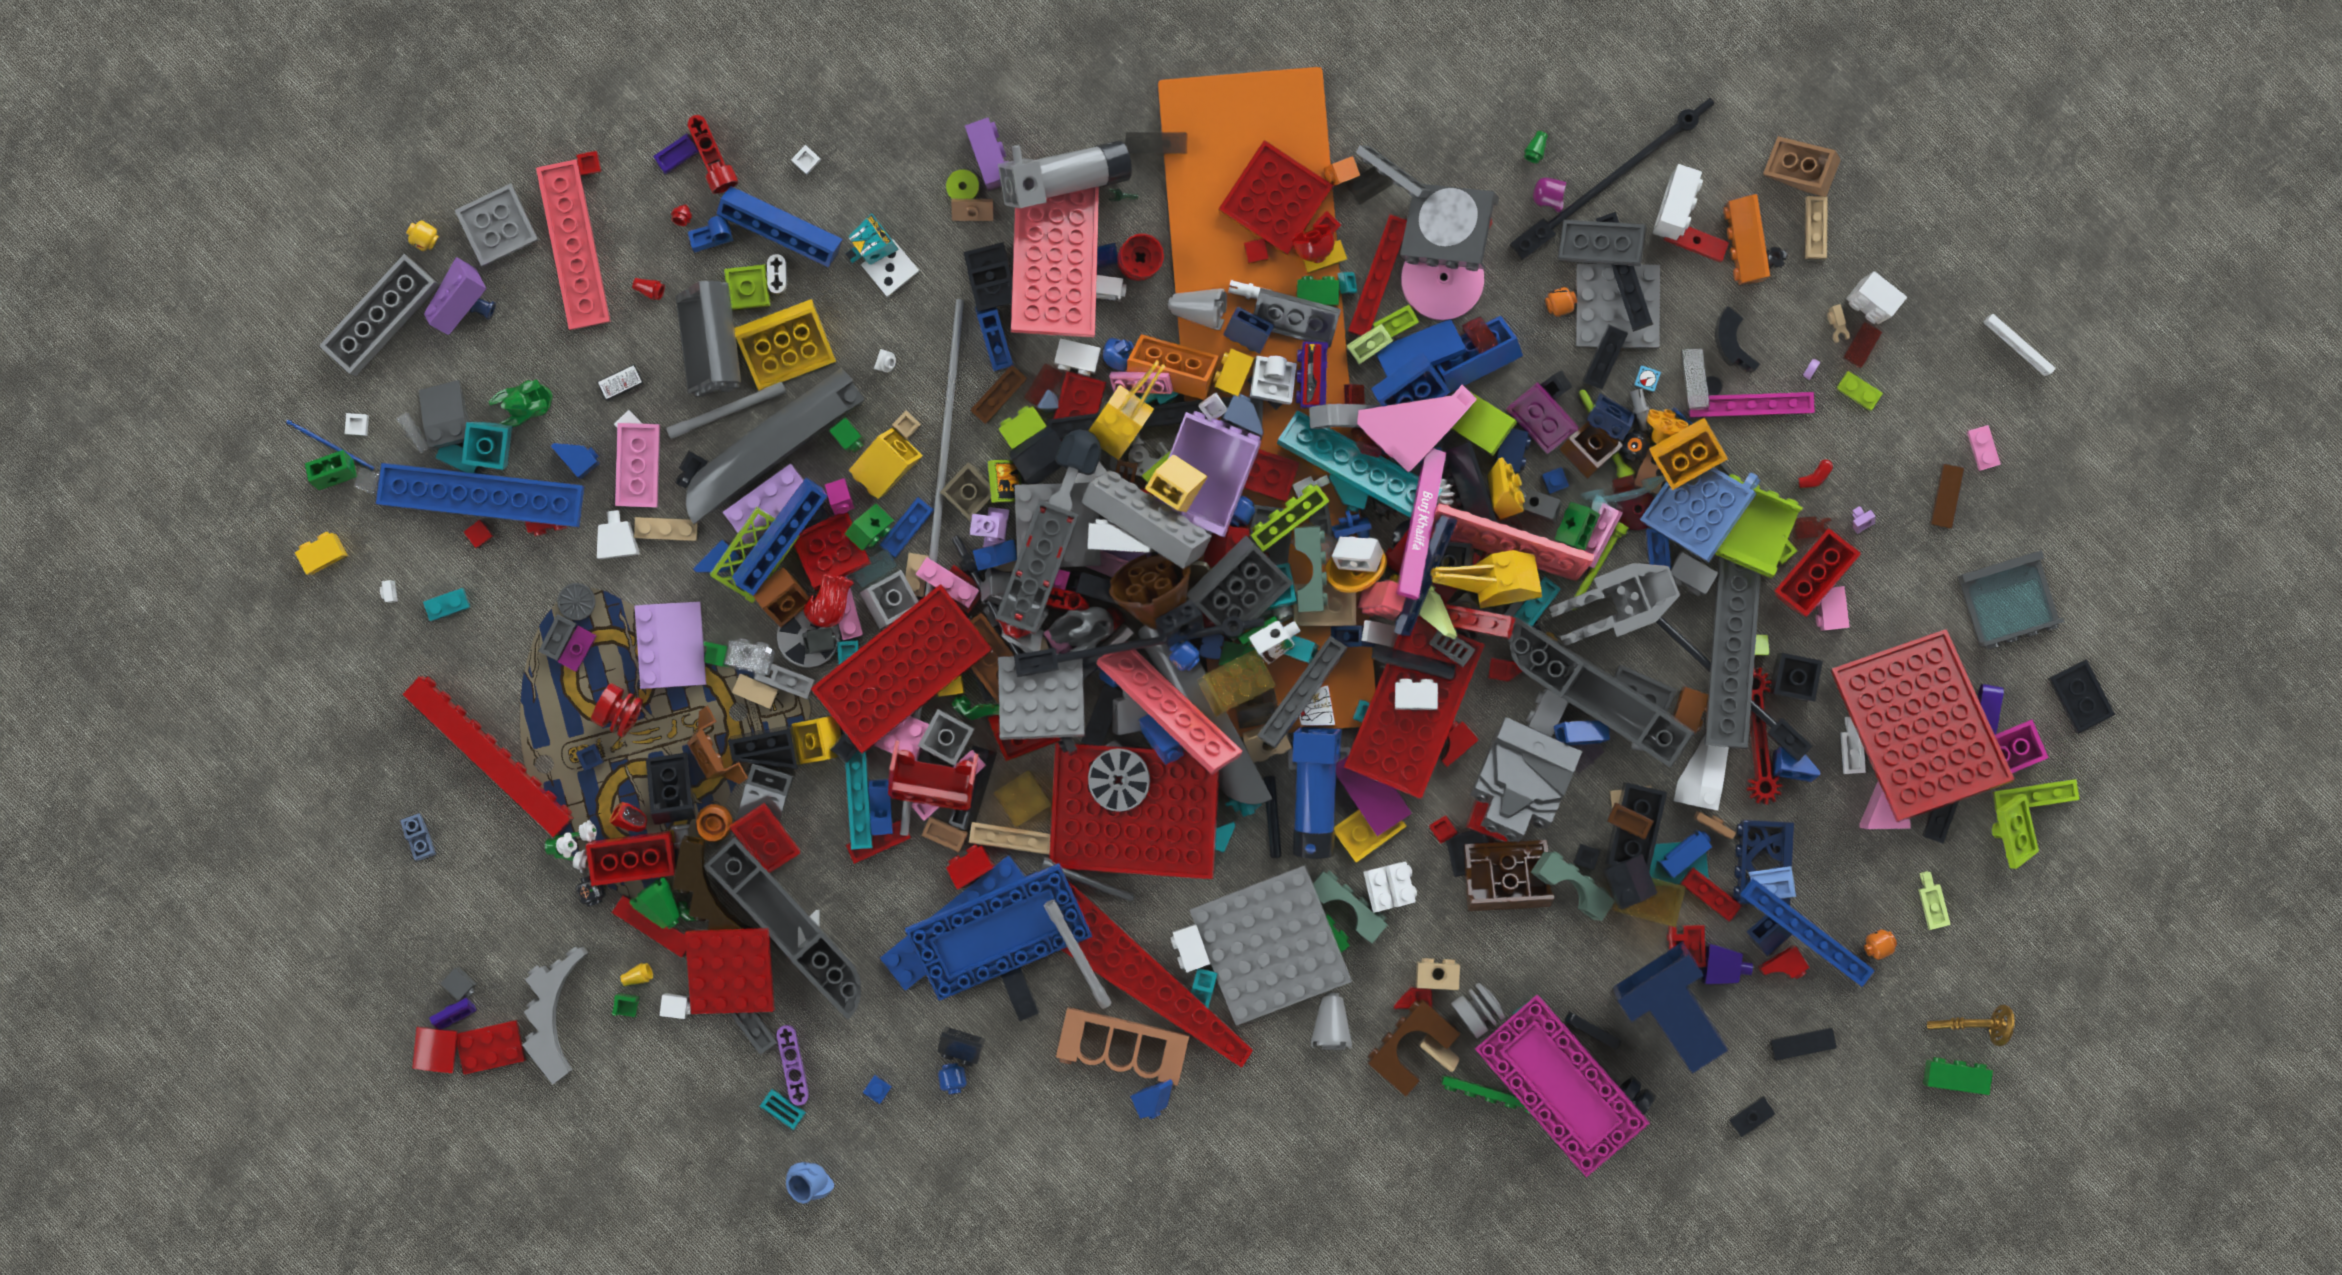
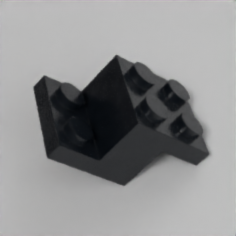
M1004 242L963 252L977 311L1012 303V273Z

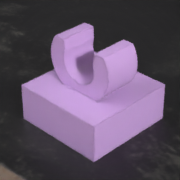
M1860 506L1853 510V529L1857 534L1875 524V515L1871 510L1864 513Z

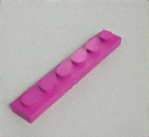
M1814 392L1688 397L1689 418L1815 413Z

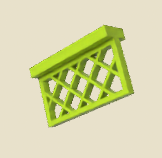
M758 507L754 509L710 573L711 577L741 594L751 603L756 599L753 595L736 586L732 578L734 575L732 565L740 564L745 560L744 548L757 544L755 531L768 529L771 525L769 521L773 522L775 519ZM759 514L765 518L766 525L754 527L753 521ZM753 532L755 542L743 544V535ZM799 535L788 548V550L785 552V554L782 556V558L779 560V562L768 575V577L765 579V581L774 574V572L781 564L787 553L790 551L796 540L799 538ZM741 549L743 559L731 561L730 554L732 551ZM730 566L731 576L721 577L717 574L722 567Z

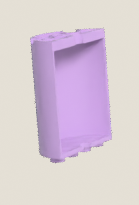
M1194 411L1193 414L1186 412L1169 458L1172 455H1176L1208 477L1187 512L1177 511L1155 495L1154 498L1160 503L1169 506L1177 514L1186 517L1194 525L1225 537L1261 445V437L1251 434L1242 428L1231 426L1230 423L1212 418V421L1205 419L1206 415Z

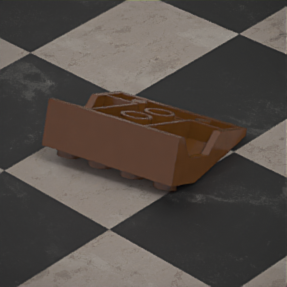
M1547 840L1465 844V880L1468 912L1551 907L1554 901L1551 886L1545 884L1531 873L1542 854L1548 852Z

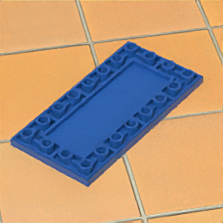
M1059 863L905 928L907 936L939 1001L1066 948L1065 941L1044 908V904L1050 900H1055L1077 943L1092 937L1088 924Z

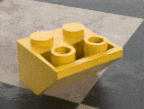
M1172 455L1154 472L1145 489L1177 511L1187 512L1208 476L1176 455Z
M1503 457L1499 458L1487 475L1493 510L1500 519H1504L1524 512L1522 503L1525 502V499L1519 487L1522 485L1520 476L1514 473L1512 465L1507 464Z

